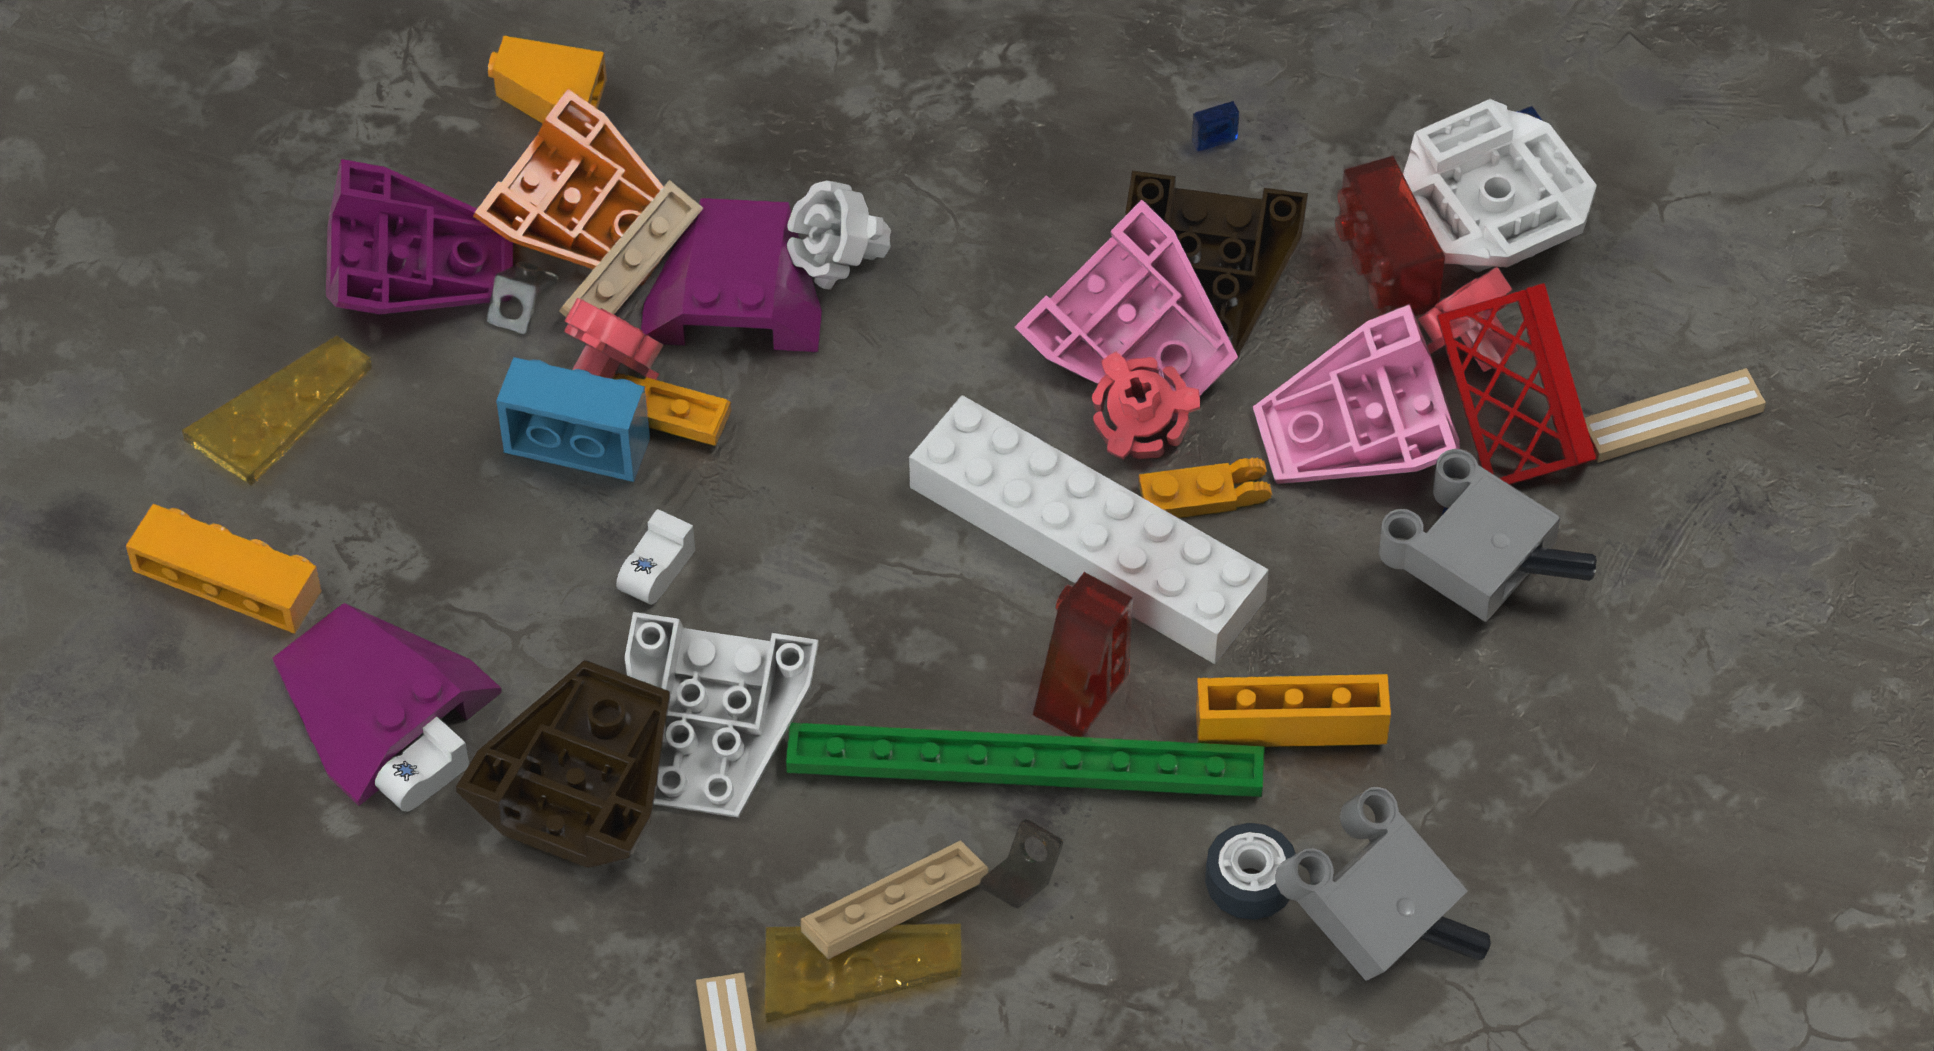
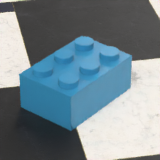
M513 357L496 400L504 453L634 482L650 440L645 386L637 385L626 379L614 380L592 375L590 372L581 369L569 370L551 366L541 360L529 361Z

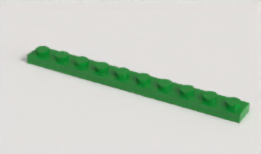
M792 722L789 727L786 769L787 773L1262 797L1264 746Z

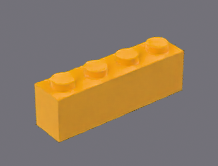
M152 504L126 544L132 571L294 634L321 593L317 567L305 557L300 555L289 556L273 550L261 540H247L232 534L228 529L219 524L212 523L208 525L195 520L177 508L166 509Z
M1388 674L1197 679V743L1264 747L1387 744L1391 719Z

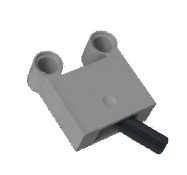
M1462 449L1447 450L1437 460L1433 495L1439 504L1449 509L1427 533L1423 531L1421 518L1415 512L1408 509L1393 510L1385 515L1382 521L1379 556L1387 566L1406 570L1485 622L1488 621L1529 573L1587 581L1593 580L1597 563L1595 555L1551 549L1557 540L1560 523L1558 515L1480 467L1475 457ZM1395 538H1404L1406 540H1397Z
M1371 787L1346 801L1342 806L1340 821L1345 832L1359 840L1368 839L1370 843L1334 877L1333 864L1330 858L1323 851L1315 848L1302 850L1283 861L1276 869L1275 881L1280 893L1287 899L1297 901L1366 981L1385 972L1418 939L1475 960H1483L1490 949L1491 941L1488 933L1443 917L1468 890L1400 814L1396 799L1387 789ZM1363 804L1368 805L1373 810L1375 823L1369 821L1364 815ZM1298 865L1304 866L1310 873V884H1306L1301 880L1298 874Z

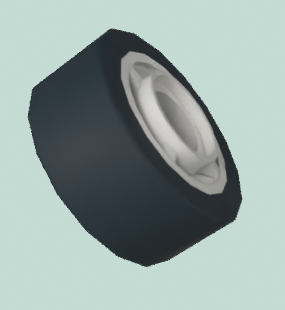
M1244 823L1231 826L1219 834L1208 849L1205 883L1210 898L1221 910L1236 918L1256 920L1274 915L1283 909L1290 900L1282 895L1277 888L1275 874L1276 869L1283 861L1296 854L1293 845L1281 832L1267 825ZM1254 868L1260 871V873L1248 874L1242 870Z

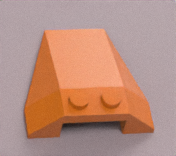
M567 89L545 118L537 136L503 181L496 183L475 211L473 217L510 242L594 269L664 186L607 116ZM658 264L652 269V271L647 275V277L642 281L640 285L643 286L645 284V282L648 280V278L653 273Z

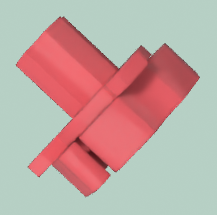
M1498 267L1490 270L1478 279L1475 278L1418 318V321L1432 340L1427 345L1430 354L1445 345L1436 317L1438 314L1501 297L1512 290ZM1492 309L1476 315L1487 320ZM1495 315L1491 323L1505 330ZM1467 317L1449 322L1454 339L1460 336L1469 348L1473 346L1483 327ZM1488 329L1476 352L1499 364L1511 341ZM1516 346L1513 349L1511 355L1518 351V348ZM1475 359L1483 372L1492 368Z
M577 298L565 319L568 325L564 332L586 345L572 370L581 369L590 372L592 375L613 379L620 364H623L647 378L656 380L659 373L650 368L662 349L663 344L649 336H645L646 334L642 330L630 325L614 314Z
M1114 352L1104 358L1101 364L1105 376L1100 379L1092 394V401L1095 410L1098 411L1093 416L1094 425L1107 444V452L1123 460L1128 454L1137 459L1160 458L1164 454L1162 439L1149 443H1140L1135 439L1137 437H1149L1161 432L1170 423L1173 414H1178L1176 425L1167 434V441L1171 446L1180 445L1189 428V413L1200 409L1199 389L1186 387L1185 382L1172 366H1166L1162 370L1163 377L1159 375L1158 363L1153 357L1134 358L1126 361L1118 352ZM1169 384H1171L1176 391H1173ZM1107 396L1109 416L1117 427L1116 431L1106 425L1102 414ZM1138 398H1146V401L1143 403H1138L1136 400Z

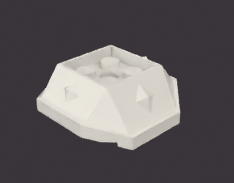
M1489 99L1415 132L1399 187L1397 201L1444 264H1459L1478 273L1490 267H1509L1582 234L1595 197L1597 185L1549 123L1528 114L1507 110L1506 105Z

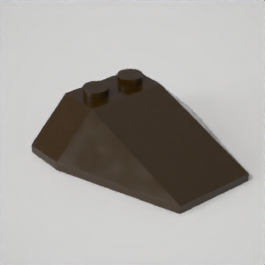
M584 660L476 752L456 785V792L503 836L587 868L630 858L652 819L670 703V691Z

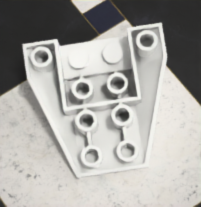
M633 612L625 652L627 676L670 691V703L654 805L739 818L811 688L819 640L772 633L771 640L766 641L683 628L680 619Z

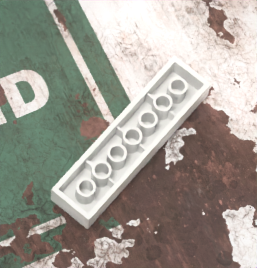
M963 395L909 456L911 489L1213 664L1217 663L1266 601L1269 571L1267 568Z

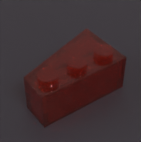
M1083 572L1074 586L1067 585L1056 602L1055 608L1058 611L1032 714L1072 737H1084L1130 673L1133 597L1086 572Z

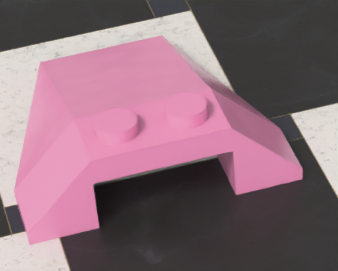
M1141 200L1110 231L1112 237L1051 298L1046 295L1015 328L1047 360L1096 384L1105 376L1101 361L1108 355L1118 352L1126 361L1134 358L1153 357L1158 363L1159 375L1163 377L1162 370L1166 366L1174 367L1185 382L1186 387L1199 389V396H1201L1238 359V356L1174 230ZM1169 384L1171 389L1173 391H1176L1175 388L1171 384ZM1138 398L1136 400L1138 403H1143L1146 401V398ZM1173 414L1171 421L1175 422L1178 419V414Z
M1410 305L1365 322L1253 406L1274 480L1277 484L1417 472L1435 465L1439 456L1445 451L1460 449V439L1436 366Z

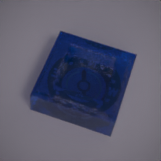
M1234 101L1193 113L1192 142L1197 151L1238 139L1239 110Z

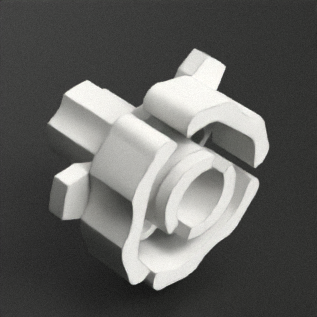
M828 180L815 183L811 186L806 196L796 202L787 224L789 231L809 235L804 240L793 237L789 239L787 250L793 264L804 268L809 276L815 277L814 282L823 289L831 290L836 280L847 278L850 272L849 265L858 266L862 258L874 260L877 257L884 258L891 247V229L883 221V218L869 215L862 193L852 191L851 186Z

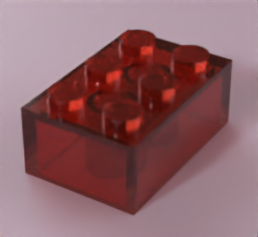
M1394 156L1345 169L1343 171L1342 189H1339L1337 192L1340 211L1339 216L1335 217V227L1339 239L1342 242L1347 241L1352 250V262L1359 276L1364 275L1369 284V296L1374 308L1381 309L1383 314H1387L1410 305L1414 316L1425 314L1434 308V305L1440 300L1445 255Z

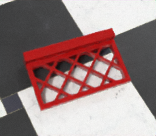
M1545 283L1436 316L1482 468L1494 475L1490 459L1498 444L1522 457L1513 474L1499 478L1509 485L1596 459ZM1518 302L1523 322L1514 336L1491 322L1500 307ZM1492 309L1487 320L1476 315ZM1467 317L1483 326L1471 348L1454 340L1450 321ZM1525 328L1530 344L1520 339ZM1488 329L1511 341L1499 364L1476 352ZM1516 344L1533 353L1536 365L1528 380L1504 367ZM1457 349L1468 354L1463 364H1461ZM1472 357L1496 369L1484 392L1467 384L1464 371ZM1500 373L1524 385L1512 408L1489 396ZM1537 373H1539L1543 388L1533 383ZM1529 388L1546 397L1549 409L1541 423L1517 411ZM1470 392L1480 397V400L1475 408L1472 402ZM1485 401L1509 413L1497 436L1482 429L1479 425L1477 415ZM1513 417L1537 429L1525 452L1502 439ZM1550 417H1552L1556 432L1546 427ZM1542 432L1559 441L1564 459L1546 464L1530 455ZM1483 436L1493 441L1488 453ZM1527 460L1538 466L1521 471Z

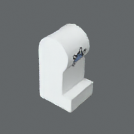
M657 509L648 521V531L634 549V553L629 555L623 563L617 577V589L648 604L656 603L695 552L693 525Z
M438 717L423 727L424 735L403 751L402 755L388 761L375 779V786L402 811H411L421 805L464 772L469 766L466 743Z

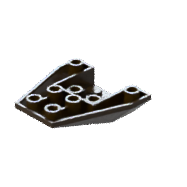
M1132 170L1125 214L1127 215L1143 200L1174 230L1239 358L1302 239L1308 193L1264 188L1262 199L1176 188V176Z

